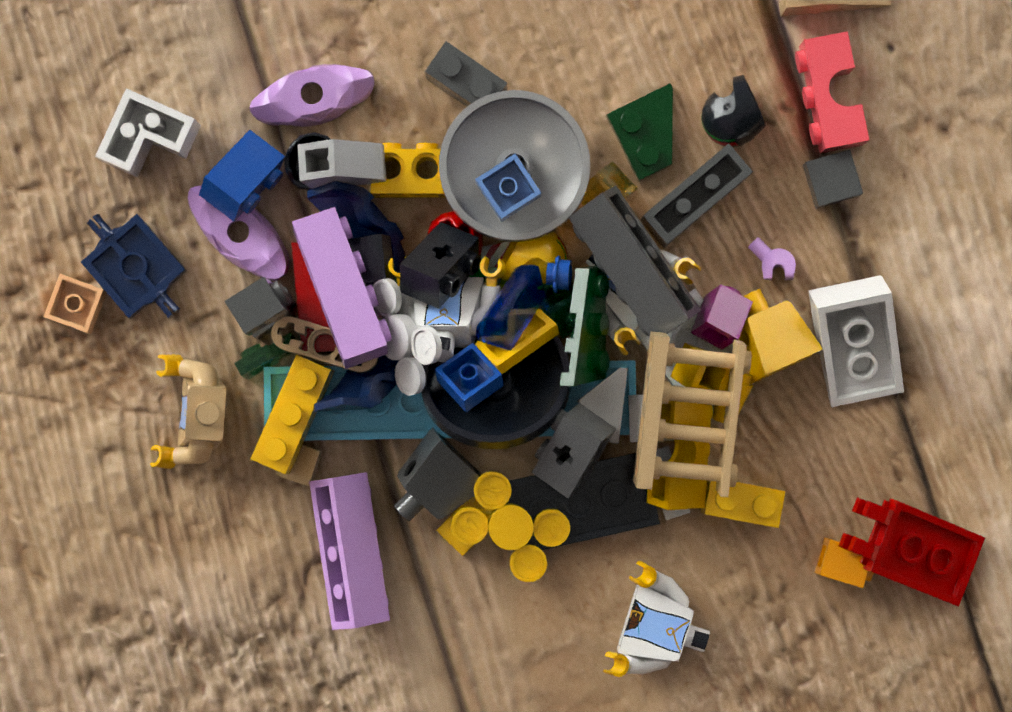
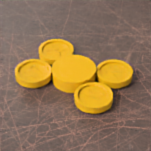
M485 472L477 478L474 484V496L481 506L495 510L487 520L485 514L478 508H461L451 519V532L457 541L465 545H474L481 542L488 532L492 541L498 547L505 550H514L509 560V566L513 575L520 581L534 582L540 579L546 572L547 558L539 547L527 544L532 534L544 546H559L569 536V520L565 514L557 509H546L538 513L534 521H532L531 516L523 507L517 504H506L512 493L509 480L499 472Z

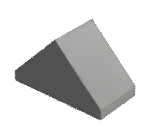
M620 367L577 401L616 428L609 443L619 444L628 368Z

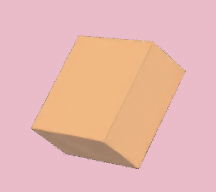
M59 274L44 317L92 334L107 292L101 288Z

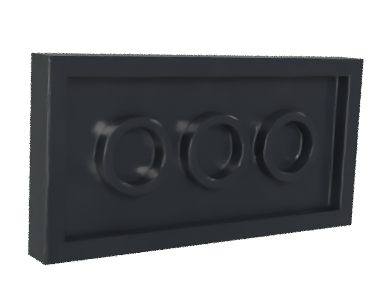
M636 453L597 461L585 484L569 499L536 475L509 480L512 493L506 504H517L523 507L531 516L532 521H534L538 513L546 509H557L565 514L570 523V533L566 541L559 546L660 524L657 507L646 503L647 489L636 488L633 482ZM532 534L531 539L527 543L535 545L541 550L554 548L539 543L534 534Z

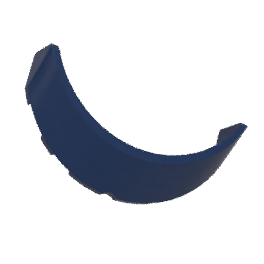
M333 181L307 191V199L320 212L335 207L339 218L346 216L353 238L376 234L390 236L394 271L400 273V263L406 256L400 241L405 238L397 224L388 221L380 209L371 201L374 196L364 187ZM384 355L378 358L377 365L367 373L347 370L337 386L326 397L314 404V412L370 409L382 403V399L397 385L395 368L399 360H391Z

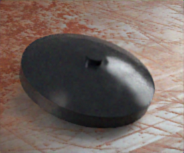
M481 334L476 336L474 344H476ZM555 336L503 373V387L468 412H465L437 381L435 369L444 362L437 361L433 364H422L426 375L425 387L421 392L422 399L433 422L451 438L463 444L483 449L515 447L542 435L553 425L561 411L565 409L571 386H560L562 372H569V357L564 352L565 347L562 342ZM454 348V355L464 348Z

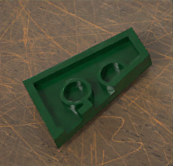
M597 266L575 269L570 315L573 321H575V328L571 338H566L564 352L571 354L569 372L561 373L560 386H577L606 378V372L610 364L609 354L606 351V334L609 330V317L606 314V296L609 292V280L606 274Z

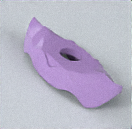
M322 64L312 66L307 69L291 72L275 81L252 100L249 109L257 120L268 125L308 127L324 124L338 118L351 107L365 101L373 90L374 76L368 70L345 65ZM309 83H316L323 90V96L316 104H308L302 99V89Z
M202 185L189 189L188 203L192 214L209 242L222 256L237 267L260 278L265 277L270 281H276L286 275L290 268L289 253L273 225L257 209H254L248 215L243 212L235 220V222L242 221L246 223L249 228L248 238L241 243H235L228 235L229 227L234 222L199 196Z

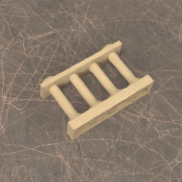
M650 331L633 482L636 488L652 490L653 479L659 480L660 476L716 481V491L721 497H728L729 487H735L737 482V464L732 463L743 374H749L751 351H746L747 345L740 340L733 341L732 353L676 348L674 343H669L670 337L666 333ZM673 363L730 368L728 390L672 386L670 381H665L666 366H673ZM669 401L726 406L723 429L666 423V419H660L662 404H668ZM664 438L721 444L718 466L662 461L661 457L656 456L657 443L664 442Z

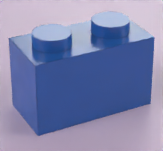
M249 130L204 177L199 196L235 222L243 212L248 215L255 209L261 200L260 194L265 188L272 190L283 176V172L280 169L285 156L253 131Z

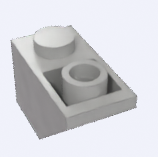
M331 139L298 144L300 182L311 189L333 181L356 186L386 182L385 152L382 143Z

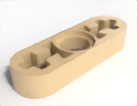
M289 316L283 317L273 325L271 337L274 344L281 350L345 369L343 363L336 360L340 356L337 347L333 353L327 356L319 355L315 351L314 344L320 335L328 334L332 336L330 328ZM289 324H294L295 332L307 336V328L313 329L314 331L308 338V351L300 350L304 342L291 339L289 345L283 344L284 338L279 335V331L287 329ZM378 358L372 359L370 362H364L361 366L356 365L346 370L367 373L377 365Z

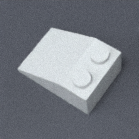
M879 275L808 290L816 339L823 349L819 354L831 407L903 393L904 386L892 292L883 277Z

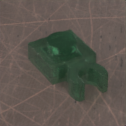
M291 332L282 336L284 338L283 344L289 345L291 339L296 340ZM274 343L263 347L260 344H256L244 350L240 354L242 359L234 364L240 375L249 380L263 372V367H272L279 363L280 359L293 353L281 350Z

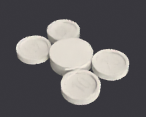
M380 279L373 285L379 306L374 307V311L378 321L385 319L392 340L387 342L388 354L386 356L391 360H399L395 368V380L400 391L408 396L416 395L422 392L426 383V375L422 364H433L439 360L442 353V342L438 332L431 326L417 328L414 321L408 315L403 313L397 314L402 305L400 288L392 279Z

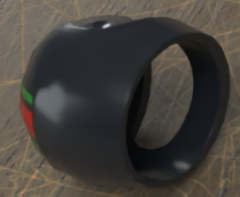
M744 75L733 77V91L729 96L722 98L716 95L714 91L707 98L702 109L701 120L705 133L716 144L724 147L727 144H730L732 147L743 146L753 140L766 127L761 111Z

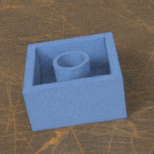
M516 153L475 179V183L501 222L541 197L539 188Z

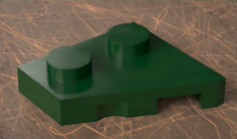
M671 83L606 114V118L638 182L672 165L673 88Z

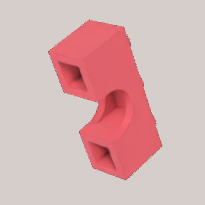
M848 31L804 39L799 46L800 51L795 52V60L798 72L805 75L807 87L802 88V96L805 108L812 111L814 123L809 124L812 144L818 145L820 154L863 146L869 141L863 105H840L833 100L829 92V84L832 78L850 74L855 68Z

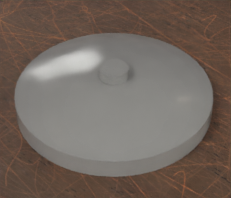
M508 90L492 93L476 100L454 119L441 146L439 174L442 189L449 205L467 226L495 240L524 242L543 237L555 231L569 220V216L575 213L588 186L590 154L580 126L561 105L534 92ZM516 153L539 188L541 197L501 222L475 183V179Z

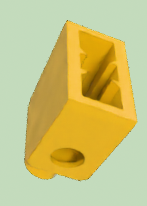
M761 289L752 291L744 296L753 301L748 313L749 317L745 321L738 340L747 345L746 351H751V368L749 374L753 375L751 384L806 360L823 350L791 302L786 300L769 307Z

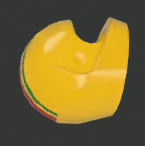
M551 232L534 240L511 242L502 258L506 265V271L501 279L508 280L517 272L526 271L530 274L527 287L536 289L550 286L546 284L548 262L555 263L556 256H561L562 260H568L567 249L562 239L555 232Z

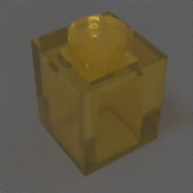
M612 161L588 181L581 204L585 206L598 195L614 186L619 189L625 200L638 188Z

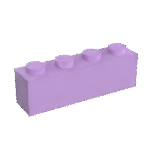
M333 207L292 221L295 238L344 368L347 369L388 354L387 342L391 341L392 337L385 319L378 321L374 311V307L379 306L373 286L364 285L360 273L366 272L360 252L359 250L352 252L347 239L353 238L346 216L339 218L336 208Z
M367 472L309 481L332 630L353 629L390 621L389 603L382 571L383 564L380 558L377 526L374 520L371 488Z

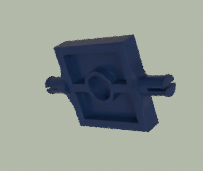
M100 214L94 215V220L90 219L87 225L91 227L101 240L98 242L95 250L81 261L82 265L128 318L132 319L144 307L154 303L158 305L168 319L174 316L173 312L178 313L181 308L175 304L167 292L172 283L187 271L140 215L136 214L123 226L113 230L102 219Z

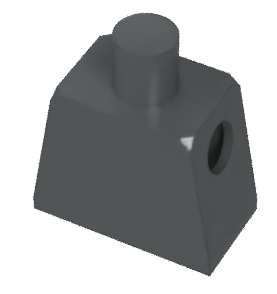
M432 427L398 472L397 477L407 493L394 507L408 521H411L424 507L438 520L443 519L474 497V484L482 474Z

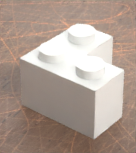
M126 88L95 157L110 166L138 177L152 144L186 159L201 125L188 115Z

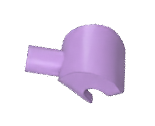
M759 237L748 246L762 261L764 280H772V273L776 267H781L784 270L785 280L794 279L796 263L789 251L781 248L771 250Z

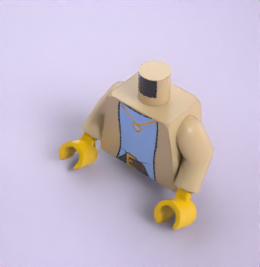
M179 354L158 355L159 359L165 361V370L156 371L158 376L183 377L178 447L176 448L160 445L152 446V451L159 452V458L157 462L150 463L152 467L172 469L175 465L205 463L211 458L212 451L216 450L223 441L226 387L218 379L217 370L211 364L188 359L183 360Z

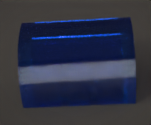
M521 265L513 270L476 327L478 341L509 351L513 349L546 297L539 266Z

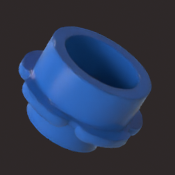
M556 256L555 263L548 262L546 284L553 285L555 293H558L559 290H570L572 260H562L561 256Z

